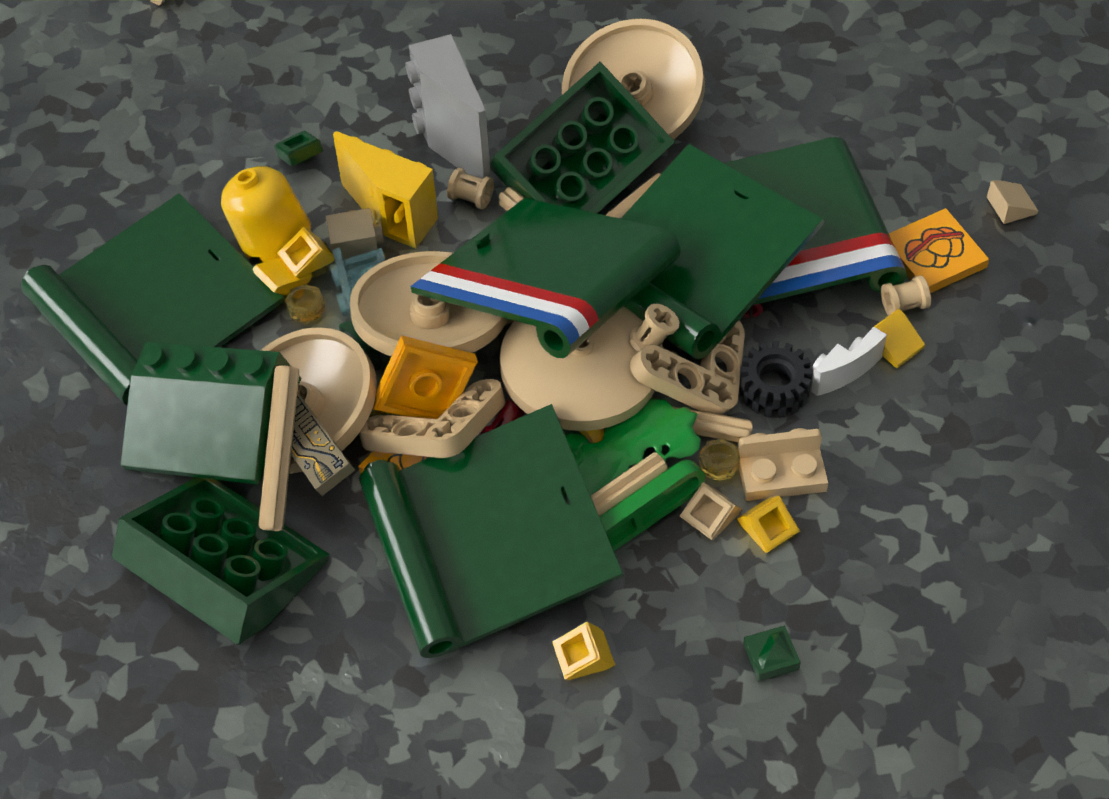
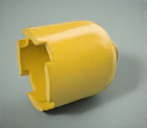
M255 166L244 169L232 177L223 189L221 197L222 210L239 246L248 259L251 257H261L262 261L266 262L280 257L278 252L303 226L311 231V222L287 179L281 172L271 167Z

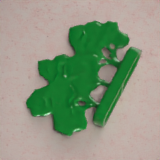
M651 398L631 418L614 426L604 428L603 440L597 443H590L585 435H566L590 495L629 470L630 466L641 462L644 451L648 447H654L655 453H658L664 461L669 457L684 458L692 456L699 450L701 438L692 428L698 414L691 412L688 407L674 409L665 399ZM663 445H667L670 448V451L665 456L661 453ZM680 461L599 516L613 550H617L692 498L701 484L705 482L706 475L704 471L694 461Z

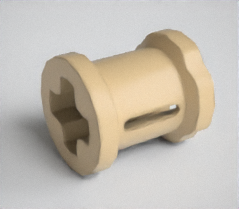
M458 167L453 171L449 179L447 197L451 200L460 198L475 203L478 209L483 210L491 200L494 180L488 176L482 179L466 174L465 169Z
M922 275L913 277L912 281L894 286L891 283H887L881 287L882 303L888 316L897 309L901 311L917 307L926 309L931 305L929 286Z
M651 304L645 311V320L640 326L635 327L630 332V344L637 352L646 345L651 344L663 348L662 343L668 335L674 334L679 328L678 317L671 309L664 305Z

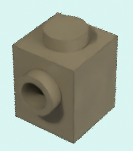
M370 208L326 215L331 250L336 258L334 260L335 268L379 260L377 245L384 244L381 223H373Z

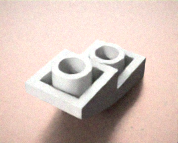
M873 327L864 338L857 337L848 350L837 344L828 355L821 354L812 366L814 376L811 392L817 396L842 388L865 374L882 358L887 334Z

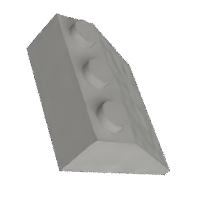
M452 34L409 45L411 61L405 62L408 78L411 84L414 83V87L409 88V95L413 108L417 109L416 113H412L416 133H423L429 148L455 167L465 169L466 174L482 179L487 176L491 177L486 110Z

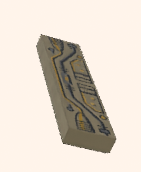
M297 391L291 455L314 488L323 496L353 473L355 469Z

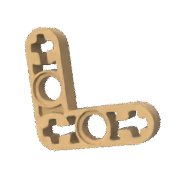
M738 321L706 357L701 359L700 366L666 349L651 344L646 345L631 358L630 370L636 380L647 387L699 411L724 415L738 401L740 367L742 365L745 337L744 328L741 322ZM715 357L723 360L727 366V372L722 371L716 365ZM678 373L687 377L691 384V389L682 386L678 379Z
M485 379L471 384L438 419L395 415L371 416L359 432L362 446L365 450L436 458H447L457 455L473 441L504 407L505 398L501 382L494 379Z

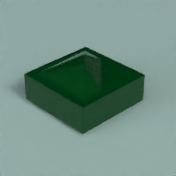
M307 131L299 132L274 145L278 157L291 166L323 152L320 140Z
M785 625L744 637L743 645L758 681L800 669L801 662Z

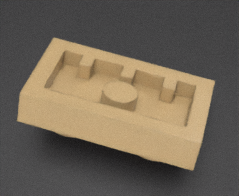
M798 428L784 433H756L740 438L737 462L745 500L768 499L778 495L786 497L827 492L828 480L820 451L822 440L820 429L806 430Z

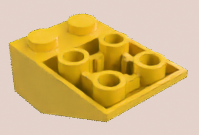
M335 131L333 138L341 183L362 209L370 208L373 223H381L384 236L416 249L438 220L433 169L421 162H414L396 155L388 149L378 148L363 142L357 137H350Z

